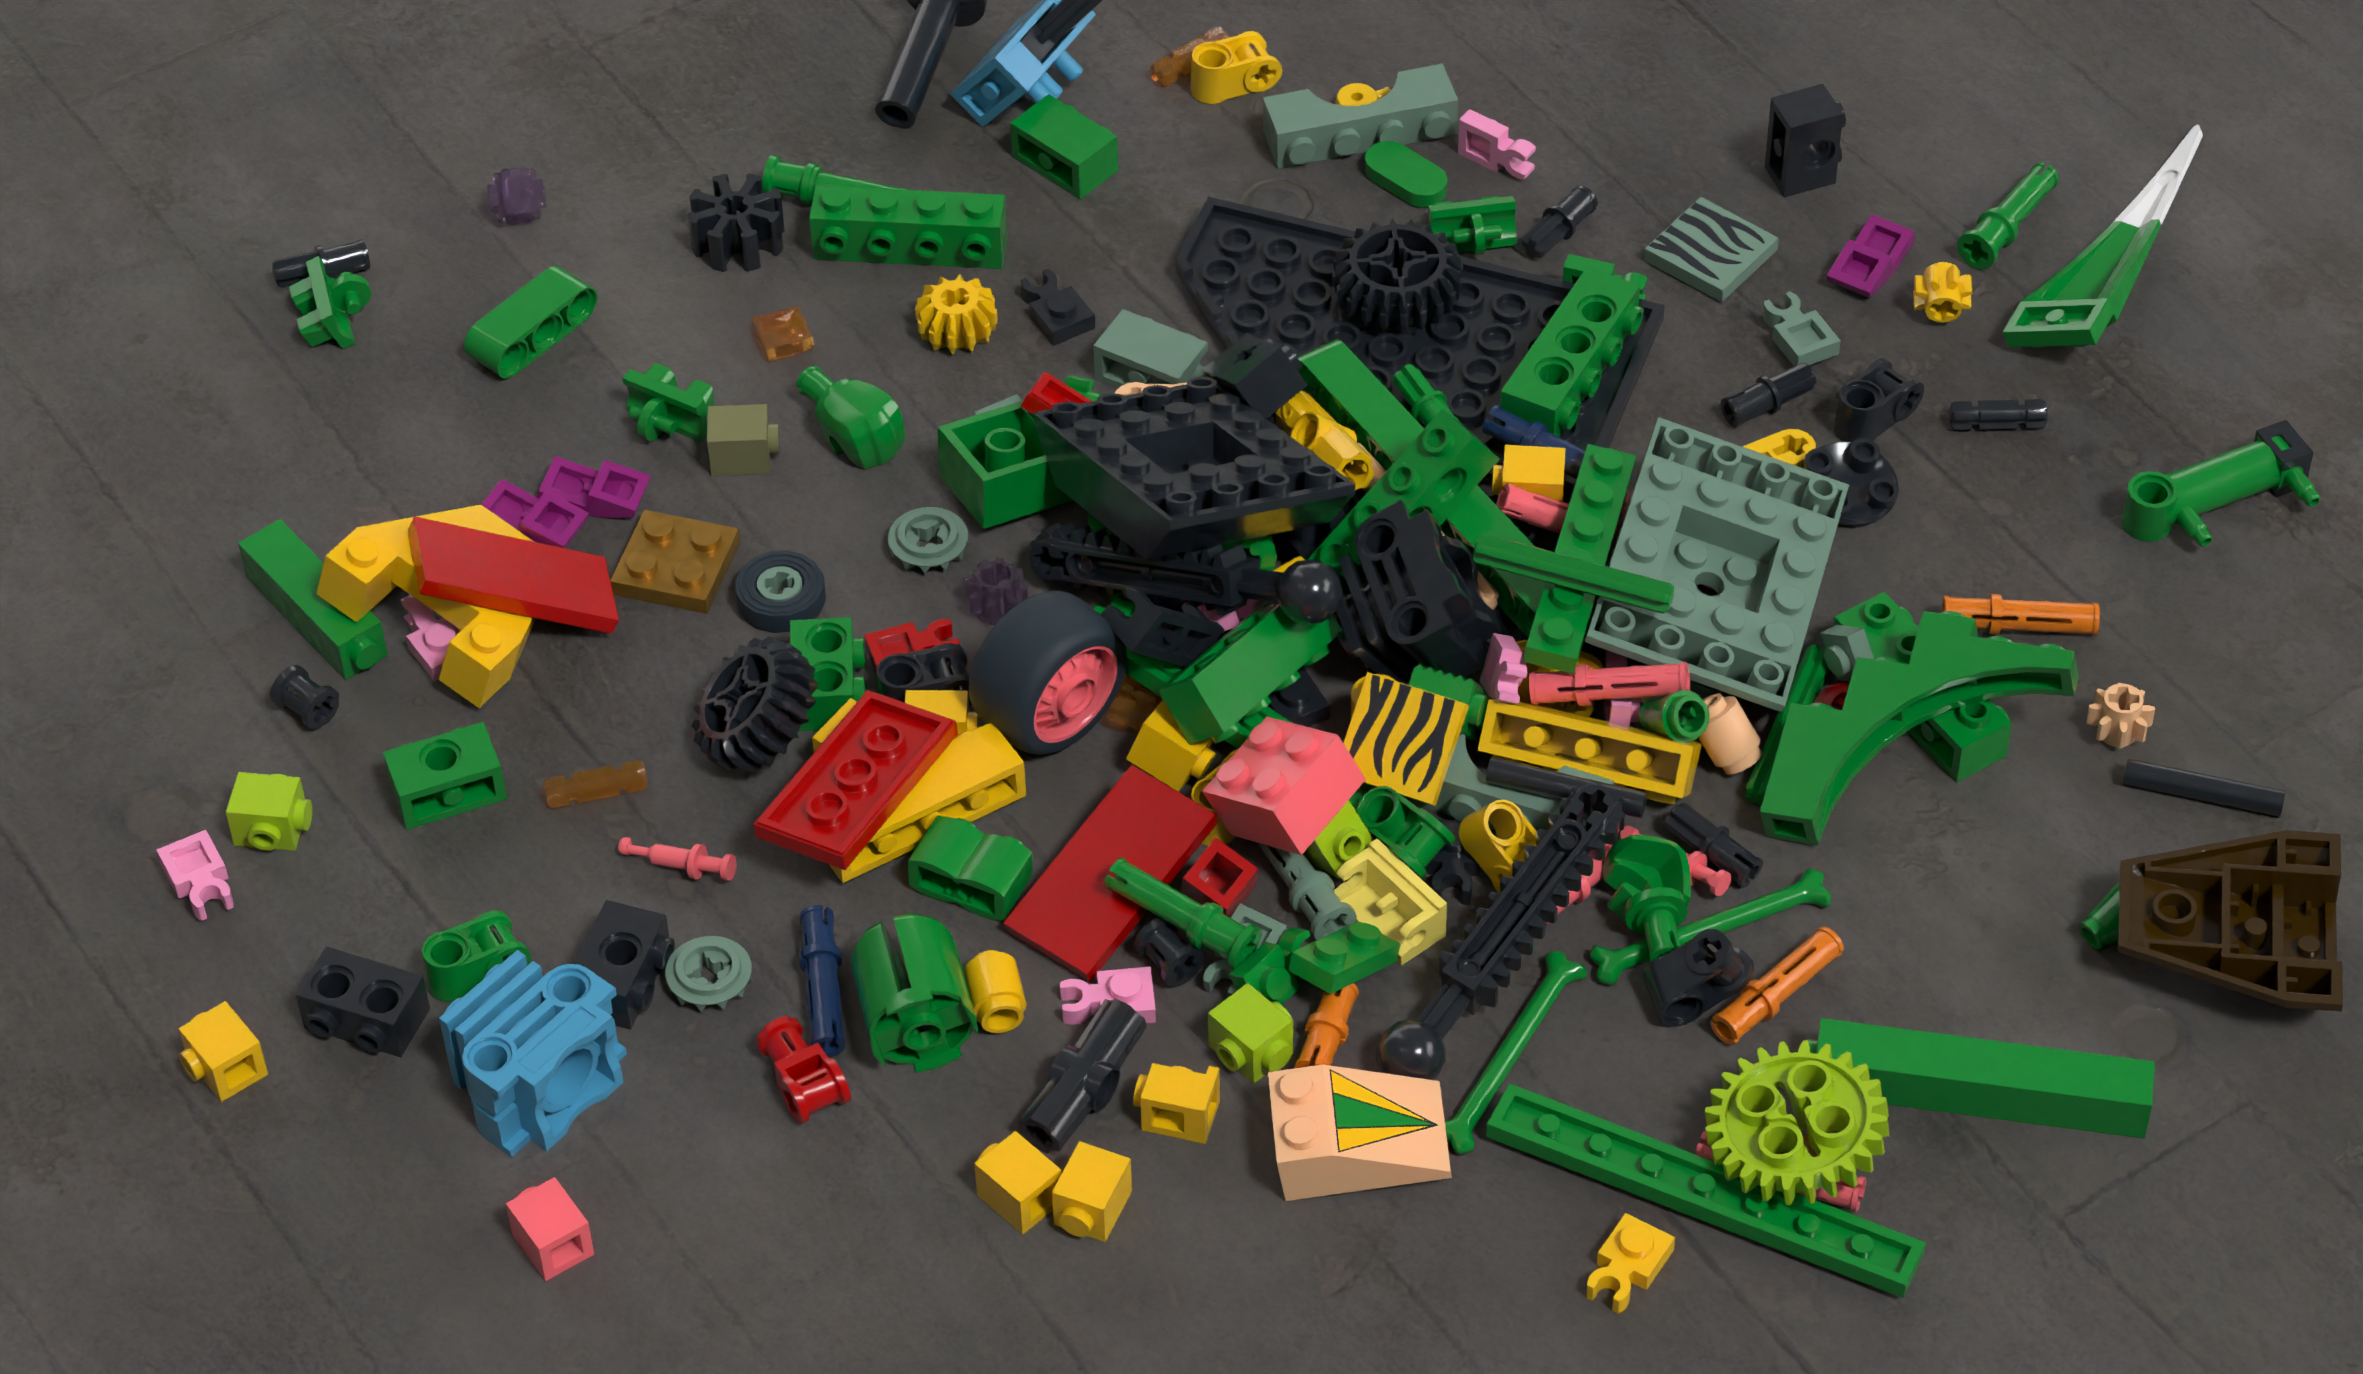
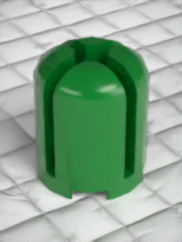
M913 913L893 916L905 966L898 951L893 950L889 933L882 921L864 931L854 946L850 959L872 1053L883 1066H886L885 1059L899 1064H914L915 1072L941 1068L962 1056L960 1046L970 1038L973 1029L978 1033L977 1019L956 943L952 938L951 932L933 917ZM922 1025H930L931 1029L924 1032Z

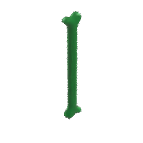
M1807 869L1800 881L1791 886L1678 927L1677 932L1680 943L1683 945L1699 932L1706 929H1717L1725 933L1800 904H1813L1827 908L1830 906L1831 893L1822 886L1824 875L1821 871ZM1643 940L1617 950L1607 949L1598 945L1593 946L1590 960L1599 967L1596 974L1597 980L1606 985H1614L1622 972L1650 961L1647 941Z
M1552 951L1545 955L1546 976L1456 1116L1445 1121L1447 1142L1451 1144L1455 1153L1462 1155L1474 1150L1475 1143L1472 1132L1475 1125L1564 986L1587 978V970L1584 965L1568 961L1565 953L1562 951Z

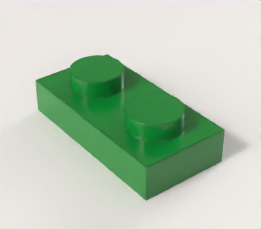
M1358 921L1293 951L1288 971L1331 994L1396 963L1400 943L1383 935L1376 926Z

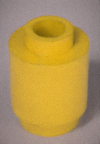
M995 950L979 953L967 963L963 971L977 1022L981 1023L984 1030L991 1033L1011 1031L1022 1023L1027 1006L1016 960L1007 953Z

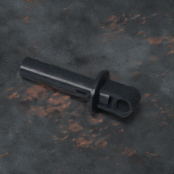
M907 0L916 11L875 107L877 116L884 123L902 129L914 125L954 26L963 27L978 22L984 15L987 0Z

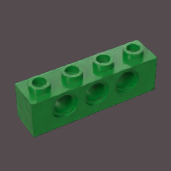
M1586 267L1501 390L1500 406L1532 424L1535 421L1545 424L1548 427V432L1558 437L1565 428L1570 430L1578 418L1580 405L1586 396L1592 398L1595 395L1601 381L1602 372L1606 366H1614L1622 350L1623 341L1627 335H1634L1640 327L1644 314V309L1639 306L1640 285Z
M1441 409L1308 560L1316 559L1327 565L1330 564L1345 578L1338 559L1348 555L1362 567L1355 548V536L1361 524L1370 516L1402 500L1406 504L1411 518L1428 510L1441 526L1500 459L1466 427L1444 409Z

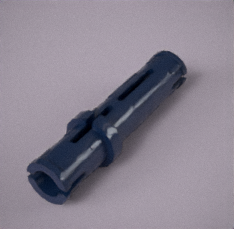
M1495 405L1490 410L1489 414L1505 426H1501L1486 418L1482 428L1484 434L1490 435L1509 445L1566 448L1564 473L1577 479L1585 450L1548 432V427L1539 421H1535L1532 424L1503 409L1500 405Z
M813 905L802 910L799 915L803 938V951L799 952V965L802 971L805 972L810 1046L815 1043H821V1047L826 1055L833 1057L839 1055L845 1049L837 972L838 966L842 964L841 949L836 945L834 938V912L831 908L827 907L824 910L825 919L823 920V905Z

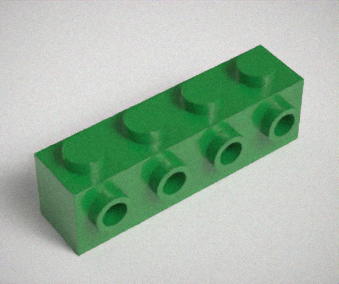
M816 185L809 218L814 260L990 269L1003 268L1008 237L1006 201L1003 194Z
M1885 592L1834 616L1833 626L1844 625L1864 628L1874 659L1877 657H1889L1903 664H1909L1919 628L1914 623L1910 613L1904 607L1898 606ZM1989 699L1950 709L1911 728L1908 732L1957 783L2007 757L2012 722L2001 706L1994 705Z
M1265 601L1158 692L1189 744L1211 738L1214 743L1221 742L1240 730L1241 726L1238 721L1243 716L1249 717L1271 703L1268 697L1271 692L1280 691L1297 681L1301 676L1298 672L1300 667L1311 665L1330 652L1327 644L1337 637L1342 629L1334 615L1321 624L1302 625L1290 620L1280 608L1279 603Z

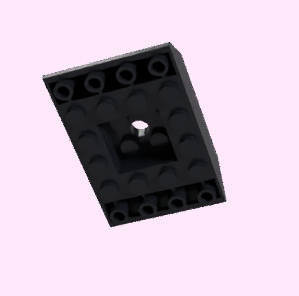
M1195 377L1189 379L1185 385L1174 387L1162 385L1147 386L1141 393L1125 396L1115 393L1099 396L1097 401L1082 404L1060 402L1054 404L1052 409L1034 412V424L1055 485L1145 559L1329 523L1355 494V484L1212 378Z

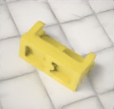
M1375 839L1369 843L1367 849L1345 862L1338 869L1336 874L1343 881L1351 879L1339 885L1334 890L1335 894L1341 902L1352 906L1357 916L1356 922L1360 921L1374 925L1383 935L1400 943L1397 963L1400 966L1446 937L1447 902L1380 840Z

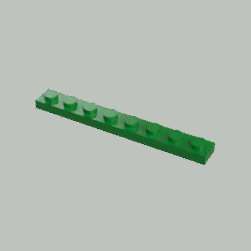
M1510 1083L1487 1123L1486 1137L1902 1298H1904L1925 1254L1926 1242L1816 1200L1814 1204H1810L1805 1196L1796 1193L1791 1205H1786L1783 1192L1776 1191L1767 1202L1763 1201L1760 1185H1757L1747 1193L1742 1192L1740 1176L1728 1181L1725 1178L1722 1164L1715 1165L1712 1160Z

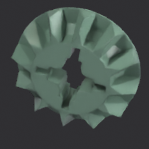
M922 507L908 511L897 518L890 527L888 543L892 559L901 560L906 570L920 566L926 574L930 567L938 566L946 571L951 560H962L964 548L969 546L966 524L958 515L943 508ZM937 537V545L928 543L925 547H920V540L928 542L932 538Z
M704 936L692 939L678 947L667 962L665 976L668 990L677 996L681 1006L692 1003L701 1012L707 1005L718 1004L724 1009L731 998L742 999L745 986L752 982L750 957L741 945L725 937ZM703 963H705L707 969H711L713 974H717L718 980H716V983H708L707 979L702 977Z

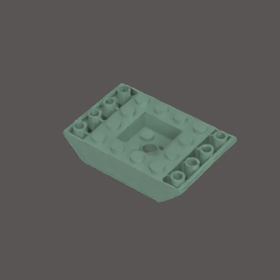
M1658 417L1632 487L1607 566L1671 583L1674 586L1673 602L1668 612L1662 614L1597 596L1584 642L1647 665L1687 662L1690 680L1783 712L1849 484ZM1696 585L1710 586L1718 595L1708 596L1697 589Z

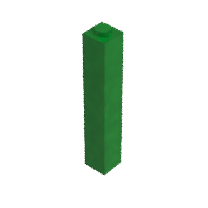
M1821 1018L1818 1040L1807 1038L1811 1053L1818 1054L1820 1049L1827 1043L1831 1044L1833 1059L1836 1060L1848 1051L1852 1054L1853 1068L1866 1063L1869 1067L1870 1080L1879 1079L1881 1082L1882 1097H1886L1887 1105L2141 1139L2146 1137L2152 1109L2155 1061Z

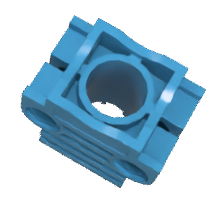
M517 950L502 964L492 967L479 984L464 997L454 1000L447 1007L444 1014L439 1017L453 1084L459 1089L467 1085L478 1132L511 1158L530 1141H533L547 1152L567 1134L569 1127L580 1113L595 1103L605 1100L624 1083L619 1061L627 1055L626 1047L618 1043L615 1022L611 1016L613 1013L611 999L617 995L614 986L588 968L578 964L557 966L543 976L541 966L534 961L527 966L526 956Z

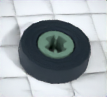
M787 550L767 552L754 557L741 568L735 581L736 605L744 620L755 628L773 633L790 632V620H808L819 616L826 601L824 575L816 562L804 554ZM779 589H784L782 594H777Z

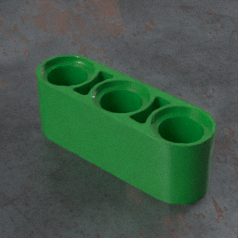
M551 266L478 320L466 335L464 351L468 356L504 379L511 378L591 316L598 301L597 291L563 268Z

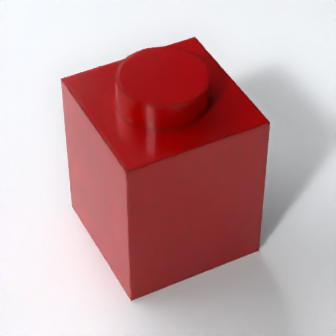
M1215 837L1183 877L1181 893L1202 905L1207 902H1214L1223 907L1224 915L1231 918L1239 904H1243L1254 890L1258 868Z

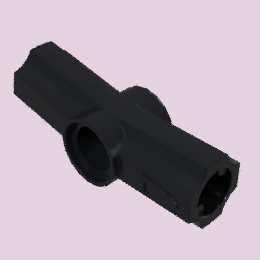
M1116 998L1114 1000L1105 999L1075 1046L1071 1044L1066 1045L1059 1052L1050 1068L1047 1085L1019 1120L1020 1133L1036 1149L1047 1154L1050 1151L1059 1152L1091 1110L1100 1112L1107 1106L1119 1083V1069L1147 1027L1145 1018L1125 1002Z

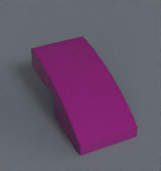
M1871 214L1856 240L1852 241L1849 239L1828 272L1827 281L1871 298L1888 281L1915 242L1914 230Z
M554 456L538 491L537 498H540L548 490L588 512L589 516L630 518L634 517L649 485L651 475L607 460L603 461L598 471Z
M504 479L498 482L481 504L534 542L566 548L589 518L588 512L548 490L540 498H537Z

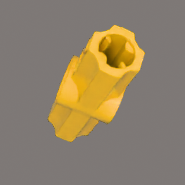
M1300 391L1275 412V425L1279 429L1285 431L1294 440L1310 449L1312 453L1355 484V490L1367 488L1375 475L1371 465L1373 458L1357 443V436L1353 430L1338 424L1304 391Z

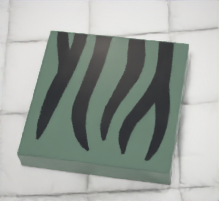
M1700 197L1645 248L1644 261L1712 298L1723 302L1778 250L1779 238Z

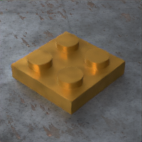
M644 510L610 580L613 595L708 614L740 544L739 528Z

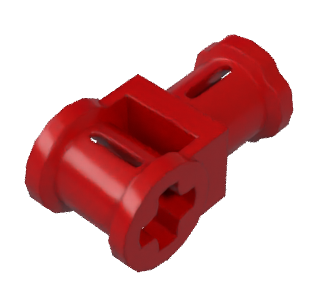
M783 1016L771 1021L756 1037V1046L762 1055L770 1056L774 1062L777 1086L792 1117L801 1125L809 1121V1114L835 1102L841 1105L850 1102L851 1093L845 1076L832 1057L828 1058L819 1043L808 1046L802 1037L803 1028L796 1018Z

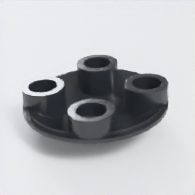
M1859 438L1853 442H1833L1812 449L1805 456L1801 468L1849 484L1838 523L1854 526L1870 524L1887 515L1895 505L1899 492L1898 479L1893 467L1880 454V448L1874 441Z

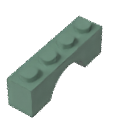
M1442 63L1398 72L1396 83L1391 91L1381 99L1365 105L1343 106L1332 104L1320 99L1309 89L1263 97V133L1277 169L1364 153L1374 144L1384 141H1393L1406 145L1457 135L1459 100Z
M1463 734L1459 735L1436 806L1403 796L1418 808H1425L1451 816L1458 821H1463L1465 816L1496 800H1508L1521 809L1525 818L1536 831L1539 829L1548 830V817L1551 813L1560 815L1561 800L1487 783L1486 774L1473 764L1467 753L1466 739ZM1563 766L1557 771L1614 785L1613 780L1568 766ZM1583 818V826L1586 830V820ZM1488 821L1489 829L1495 830L1494 826Z

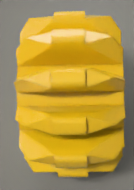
M961 274L955 280L950 281L940 276L937 285H924L922 296L917 298V305H915L918 332L921 334L922 340L930 341L934 351L948 347L952 355L958 348H965L973 353L975 344H987L991 332L996 330L998 318L995 298L990 288L981 286L979 278L966 282Z

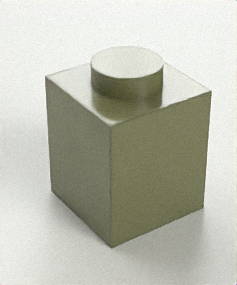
M767 404L708 406L707 446L711 476L771 474V454L780 453L779 424H770Z

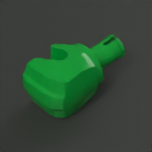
M810 366L799 375L796 382V387L799 388L797 390L816 404L815 420L819 427H821L823 436L836 455L845 452L847 457L857 467L864 470L882 466L897 455L898 450L905 442V429L899 406L891 396L872 384L856 379H841L834 382L817 366Z
M1630 835L1624 839H1619L1608 851L1602 868L1605 882L1616 890L1607 906L1626 923L1631 931L1645 935L1651 963L1658 956L1667 955L1681 946L1676 927L1685 920L1688 914V904L1691 899V876L1687 855L1677 843L1668 839L1647 835Z

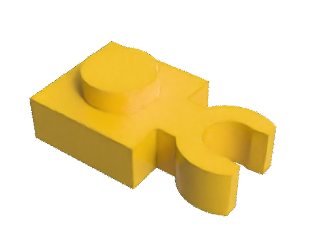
M1625 1213L1598 1252L1597 1266L1601 1268L1595 1270L1589 1276L1586 1298L1593 1301L1600 1290L1612 1289L1616 1291L1613 1298L1612 1311L1617 1314L1623 1312L1630 1301L1631 1284L1633 1283L1645 1290L1648 1289L1674 1251L1675 1237Z

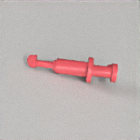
M1628 825L1624 827V830H1621L1620 837L1624 839L1630 835L1641 834H1639L1637 829ZM1695 851L1692 854L1686 853L1690 869L1691 886L1701 881L1710 886L1709 890L1713 895L1717 897L1723 895L1731 883V874L1725 870L1716 872L1708 868L1707 856L1700 851Z
M628 837L621 838L618 843L619 853L628 856L633 854L648 857L652 864L687 870L690 879L698 880L707 871L720 874L722 880L731 881L736 872L737 862L735 855L726 854L723 858L708 856L707 848L703 844H695L690 850L657 843L650 848L632 845L631 838Z

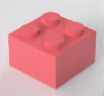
M1266 717L1251 731L1248 739L1229 761L1219 768L1216 776L1202 792L1231 835L1302 855L1366 778L1337 734Z

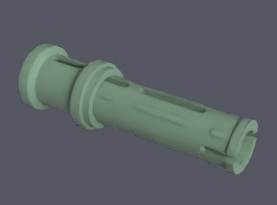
M1257 843L1270 861V864L1288 886L1289 902L1293 909L1299 913H1304L1311 923L1310 930L1316 940L1356 922L1357 916L1352 906L1341 902L1335 894V885L1331 877L1324 872L1316 871L1304 854L1299 855Z

